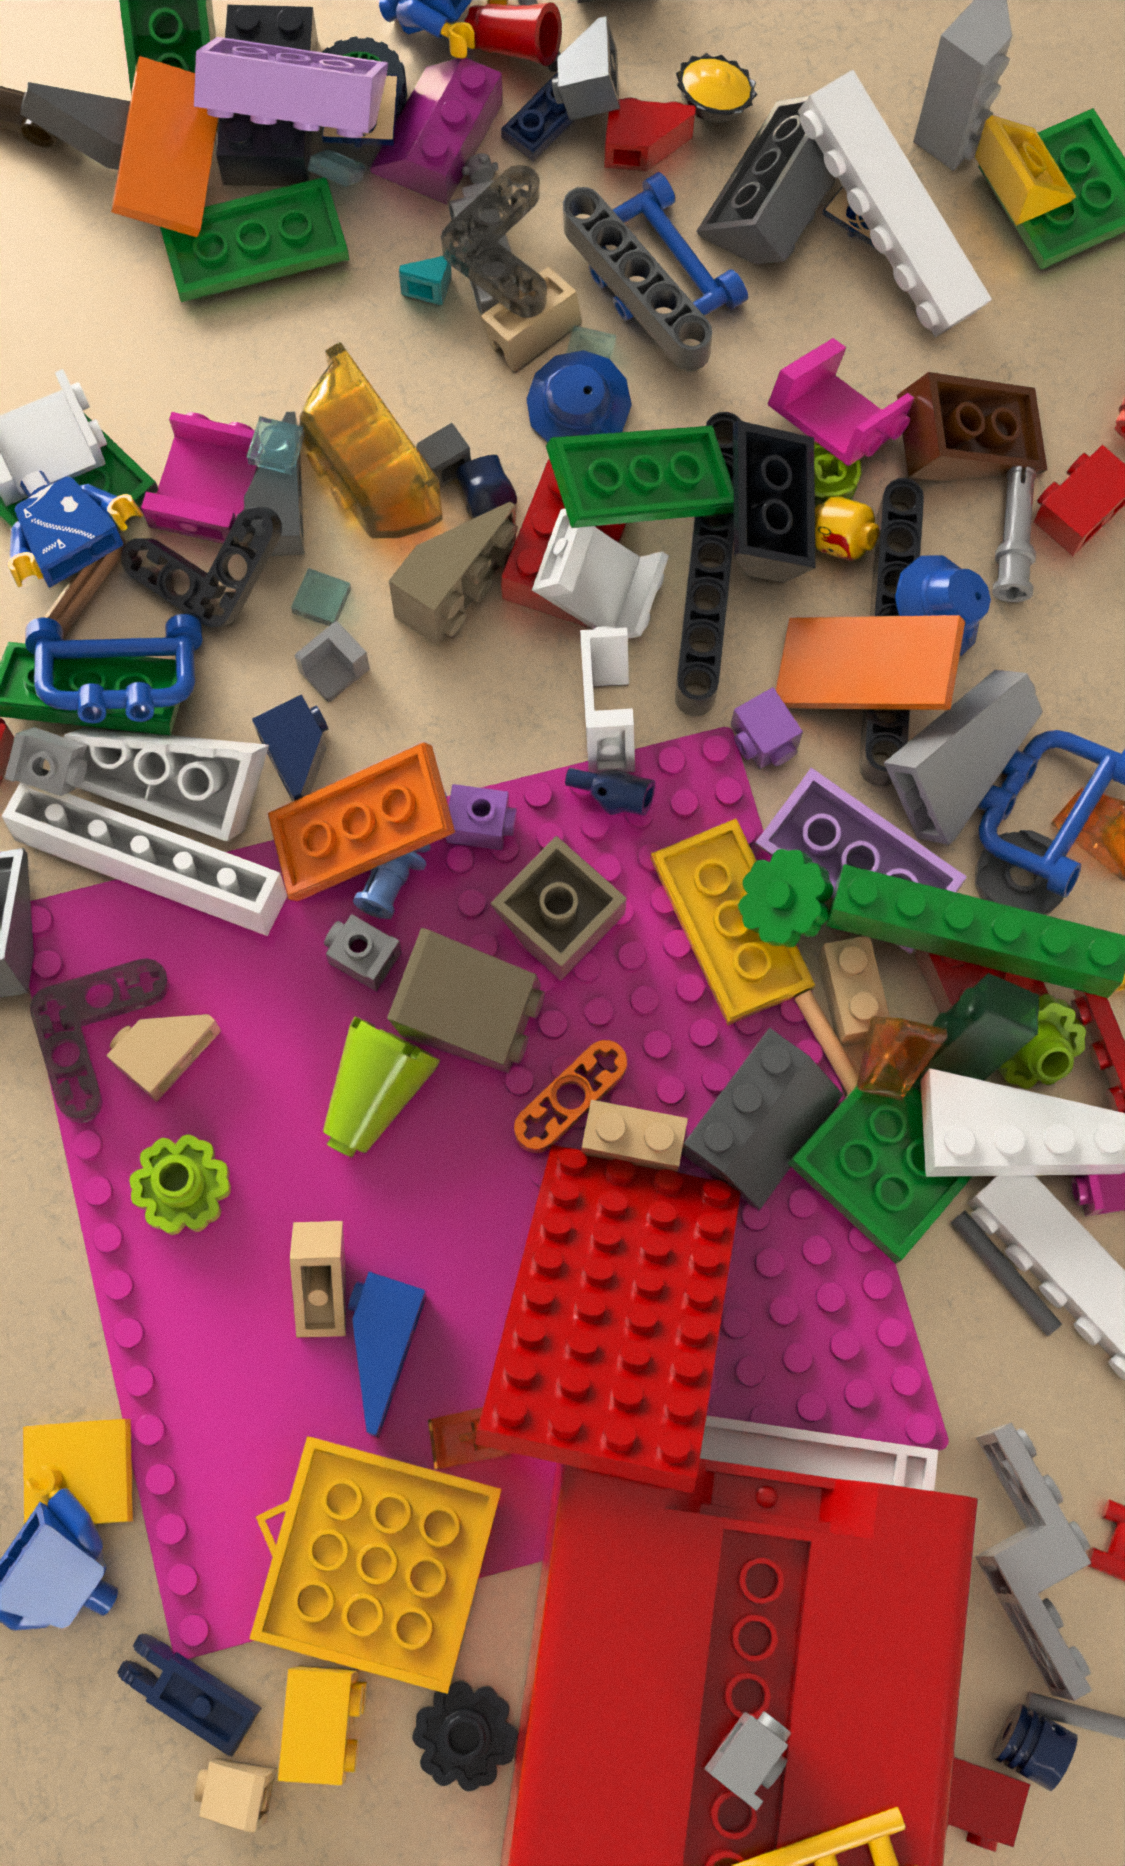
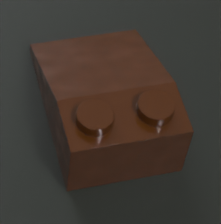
M927 372L897 394V400L907 393L914 397L911 408L907 413V416L910 417V422L902 434L909 478L949 482L1006 477L1007 471L1016 466H1022L1021 475H1025L1026 467L1034 469L1036 474H1041L1048 470L1035 388Z

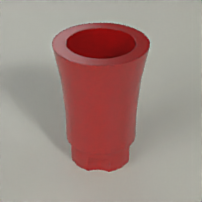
M552 2L533 5H502L488 3L485 6L473 5L469 8L468 15L464 20L474 30V49L482 50L485 53L521 58L543 66H549L556 59L560 49L562 20L558 7Z

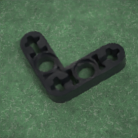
M248 507L243 510L236 518L208 573L153 538H134L127 542L121 553V564L132 578L186 614L196 617L201 624L208 627L227 626L233 623L239 616L282 533V522L278 514L267 507ZM263 518L261 526L267 530L265 536H255L253 538L256 529L251 525L252 520H261ZM240 542H251L249 548L239 545ZM148 550L146 557L156 565L165 566L161 570L153 566L140 567L142 559L137 556L138 551ZM235 554L241 555L247 563V573L239 581L234 579L228 571L229 560ZM179 569L183 570L190 579L189 590L184 595L177 594L171 585L172 575ZM226 586L236 589V592L224 593ZM223 595L219 605L224 609V613L212 615L214 607L210 604V599L220 598Z

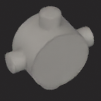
M484 153L473 155L466 161L465 166L462 167V174L469 175L471 182L474 184L489 181L495 175V171H498V163H491L489 155Z

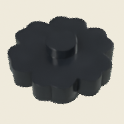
M459 1680L450 1686L448 1694L435 1691L433 1698L434 1706H426L418 1711L416 1716L417 1726L413 1731L412 1739L415 1745L425 1750L420 1760V1766L423 1771L432 1775L434 1781L440 1786H447L457 1779L460 1787L468 1792L479 1788L480 1785L487 1786L492 1784L497 1777V1765H505L512 1761L518 1731L514 1725L505 1721L510 1711L509 1703L504 1698L498 1696L491 1686H482L474 1692L468 1682Z

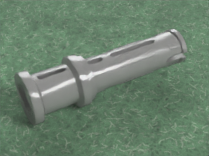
M1022 466L1012 467L1007 471L1008 482L1003 543L995 550V561L999 564L998 581L993 584L992 594L995 598L1006 602H1023L1033 596V585L1029 582L1030 565L1036 560V551L1030 544L1036 472L1030 467H1026L1025 478L1022 479Z

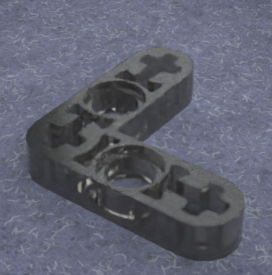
M516 165L505 170L444 228L441 235L443 257L451 266L514 314L530 318L543 312L546 307V281L539 273L498 243L537 204L540 197V179L536 171L525 165ZM526 185L528 186V190L526 191L522 189V187ZM512 186H516L519 189L513 193ZM496 209L503 216L497 222L487 223L482 221L479 215L484 210ZM469 238V246L466 247L462 243ZM457 241L460 245L454 247L453 242ZM489 262H499L506 267V270L499 276H489L482 271V268ZM519 290L526 294L533 290L535 291V297L525 295L523 298H520Z
M149 958L138 959L48 986L38 991L32 998L30 1013L55 1100L60 1111L68 1120L76 1123L88 1122L98 1115L103 1104L101 1090L82 1026L151 1006L161 1001L167 994L169 983L163 966L156 960ZM148 971L151 978L159 977V980L153 982L152 991L144 993L141 986L129 988L127 992L130 999L123 1001L122 991L116 979L124 977L127 987L140 982L139 974ZM98 984L108 985L112 988L114 994L112 1001L103 1008H95L87 1003L86 996L88 991ZM56 1000L59 1006L66 1005V1008L59 1011L60 1020L65 1030L74 1026V1031L55 1032L50 1017L45 1014L41 1015V1012L48 1009V1001ZM46 1034H53L48 1039H46ZM67 1042L77 1045L80 1049V1055L75 1064L62 1067L54 1063L53 1053L58 1045ZM87 1070V1076H77ZM77 1076L84 1094H92L93 1096L86 1100V1109L78 1111L74 1104L67 1105V1101L74 1097L72 1087L68 1079L59 1084V1078Z

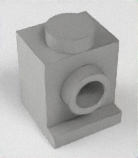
M35 727L16 733L4 779L12 782L19 781L59 796L75 790V787H78L84 779L87 769V762L83 760L86 745ZM45 759L50 764V771L43 769Z
M353 914L350 915L345 924L337 921L331 927L324 940V945L329 948L326 952L328 963L376 992L402 953L399 940L386 935ZM355 940H363L368 944L367 948L360 953L353 952L350 946Z
M764 1711L758 1720L744 1712L704 1769L757 1811L763 1800L754 1793L761 1784L768 1789L787 1764V1759L782 1756V1753L788 1746L785 1742L791 1735V1732Z

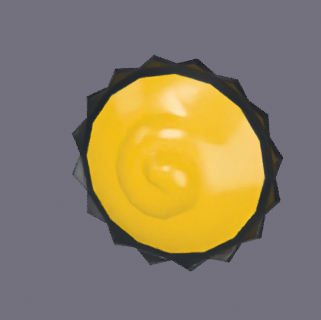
M705 53L701 57L691 56L688 62L681 63L680 71L676 73L678 79L677 86L681 90L682 101L685 105H694L696 107L695 115L707 121H730L742 113L745 108L752 106V100L757 96L754 90L756 82L749 77V70L740 68L737 61H728L723 55L713 57Z

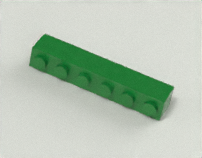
M846 864L843 865L836 882L830 907V916L826 923L827 927L1109 998L1123 983L1125 973V935Z

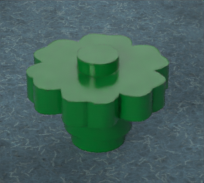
M778 849L774 852L770 862L762 859L757 860L752 866L751 872L742 881L743 888L748 893L738 904L739 911L743 915V924L746 928L759 933L760 939L772 946L783 945L791 948L797 945L801 934L806 937L816 936L821 929V925L830 916L828 906L824 903L830 899L834 892V887L829 881V873L826 868L812 862L811 857L800 850L788 851Z

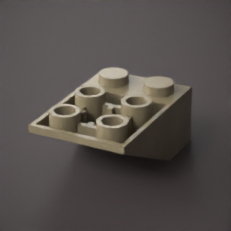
M508 502L416 545L389 580L394 617L437 646L440 645L446 635L454 636L465 620L466 614L464 612L473 600L480 602L484 598L492 584V575L499 566L502 568L506 566L516 541V532L518 530L515 505Z

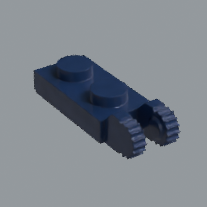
M139 1634L133 1645L134 1650L163 1672L159 1679H157L153 1672L143 1668L141 1664L126 1660L123 1661L117 1672L121 1681H124L125 1684L130 1685L131 1688L145 1696L147 1703L226 1755L232 1757L262 1707L178 1652L174 1654L168 1645L158 1641L152 1635Z

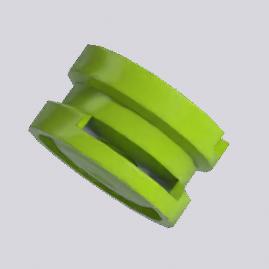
M817 442L814 443L815 508L835 496L852 500L861 476L860 460L847 466Z

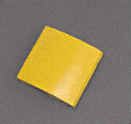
M131 1419L82 1421L23 1427L24 1524L39 1502L48 1506L49 1499L46 1496H34L29 1493L26 1487L27 1480L34 1478L41 1488H48L50 1478L41 1469V1465L46 1464L54 1465L60 1470L63 1478L60 1489L67 1488L89 1512L95 1525L133 1521Z

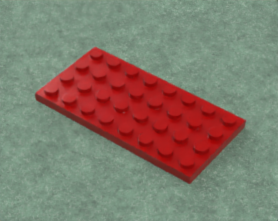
M551 1145L477 1428L475 1444L693 1494L698 1474L741 1193L720 1180L706 1179L669 1169L658 1170L633 1165L629 1161L619 1159L608 1160L587 1156L575 1148Z

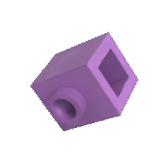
M774 687L734 709L731 727L737 734L734 736L735 743L745 759L749 760L752 758L758 768L762 769L770 763H773L775 767L780 766L797 754V748L799 747L803 731Z
M452 784L449 811L455 833L446 837L447 843L502 850L504 836H513L517 809L509 808V793L507 791Z

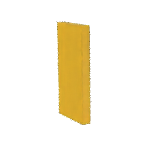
M737 819L651 853L650 859L727 1025L814 989L815 983L797 945L791 948L783 945L772 946L762 941L759 933L746 928L743 924V915L739 911L738 904L748 893L744 890L742 881L751 872L756 859Z

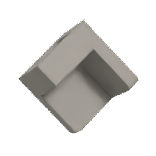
M337 620L295 654L299 672L326 701H332L370 669L367 652Z

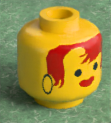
M835 496L815 508V547L820 552L846 561H854L861 558L867 550H872L876 545L879 537V526L875 524L874 512L868 505Z

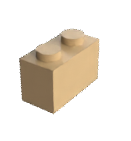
M860 936L824 943L818 954L817 961L834 1032L840 1043L845 1047L884 1039L890 1031L892 1023L871 938Z
M591 1100L581 1152L587 1156L608 1160L619 1159L629 1161L633 1165L658 1170L669 1169L677 1172L688 1118Z

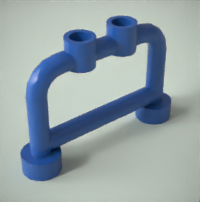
M661 172L655 173L642 182L643 192L613 209L623 223L640 213L645 215L704 295L693 302L704 316L723 304L729 309H734L748 300V292L740 276L730 269L713 279L663 212L664 209L674 204L676 199L670 183ZM589 265L590 273L596 284L600 288L606 287L607 284ZM617 296L613 298V304L624 321L634 317Z
M178 614L171 617L165 624V637L63 640L62 626L51 618H36L26 626L25 645L27 650L35 655L34 687L37 696L46 705L55 709L77 710L78 717L86 723L101 722L106 717V709H125L129 719L136 722H144L153 717L154 708L175 706L185 701L193 692L195 685L194 651L201 646L203 639L202 625L192 615ZM176 656L177 682L169 688L152 689L147 683L135 682L128 685L125 690H105L98 684L89 683L81 686L78 691H60L53 685V659Z
M1051 730L1034 736L1022 752L1016 750L1001 772L1007 776L1001 787L992 785L978 805L980 810L985 811L978 830L979 839L986 851L1003 861L1048 880L1047 890L1066 898L1073 890L1082 866L1081 863L1067 858L1066 855L1110 781L1113 780L1125 785V749L1121 754L1073 733ZM1051 748H1059L1099 765L1045 855L1041 857L999 837L997 829L1001 821L1007 819L1015 805L1016 797L1023 785L1029 783L1032 779L1042 754Z

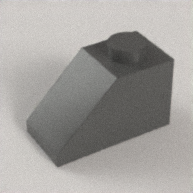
M607 16L598 18L557 57L558 76L552 78L553 93L557 104L564 103L570 121L620 109L617 48Z

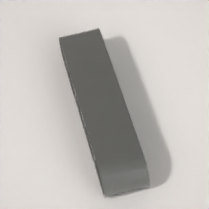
M577 187L570 190L563 201L564 233L567 239L675 365L686 371H696L703 368L710 358L712 326L707 318L596 191L587 187ZM579 214L590 215V217L585 219H580L575 216ZM606 245H613L618 248L614 250H606L601 247ZM633 276L643 277L645 280L640 282H634L629 280L628 278ZM666 307L671 309L672 312L662 314L655 310ZM694 339L699 341L700 344L689 346L682 341Z

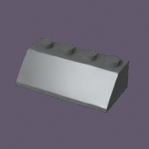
M973 0L940 37L913 142L953 171L965 158L970 161L975 157L985 121L993 115V112L990 111L991 104L1001 90L998 81L1010 61L1006 54L1012 38L1007 0Z

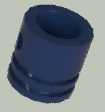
M1018 1703L1009 1714L998 1735L993 1750V1759L1000 1763L1004 1761V1765L1010 1769L1016 1767L1017 1773L1052 1791L1062 1780L1071 1763L1078 1737L1077 1734L1045 1716L1039 1718L1038 1712L1034 1710L1028 1711L1027 1706Z

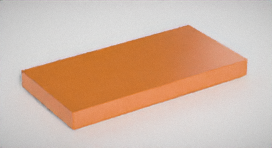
M139 56L111 212L198 237L201 230L219 117L208 115L207 108L194 107L195 73Z
M960 615L789 618L776 692L788 709L950 710L965 621Z
M425 742L268 813L288 899L300 901L455 833L433 747Z

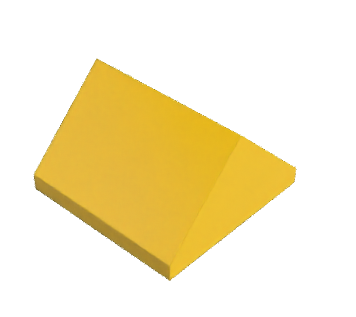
M991 115L985 121L975 159L1016 226L1067 204L1076 197L1035 128Z

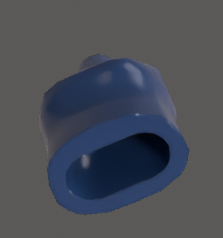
M498 455L479 457L457 468L455 474L463 490L468 514L473 519L508 502L516 505L517 495L515 489L506 476Z
M569 768L565 778L566 786L591 791L593 798L610 815L629 812L644 816L649 811L654 797L655 780L631 775L620 770H608L596 774Z

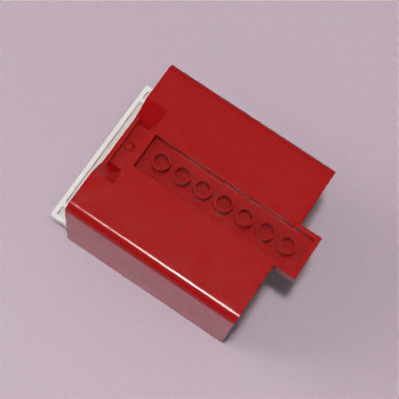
M706 1415L698 1474L693 1494L556 1463L500 1866H731L895 1807L899 1808L905 1824V1830L889 1835L899 1866H943L978 1498L934 1491L938 1450ZM764 1711L788 1729L791 1735L785 1742L788 1746L782 1753V1756L787 1759V1764L768 1789L761 1784L754 1793L763 1800V1803L756 1811L704 1768L744 1712L758 1720ZM868 1843L835 1855L839 1866H875ZM813 1862V1863H810V1864L805 1865V1866H815V1865H814V1862Z

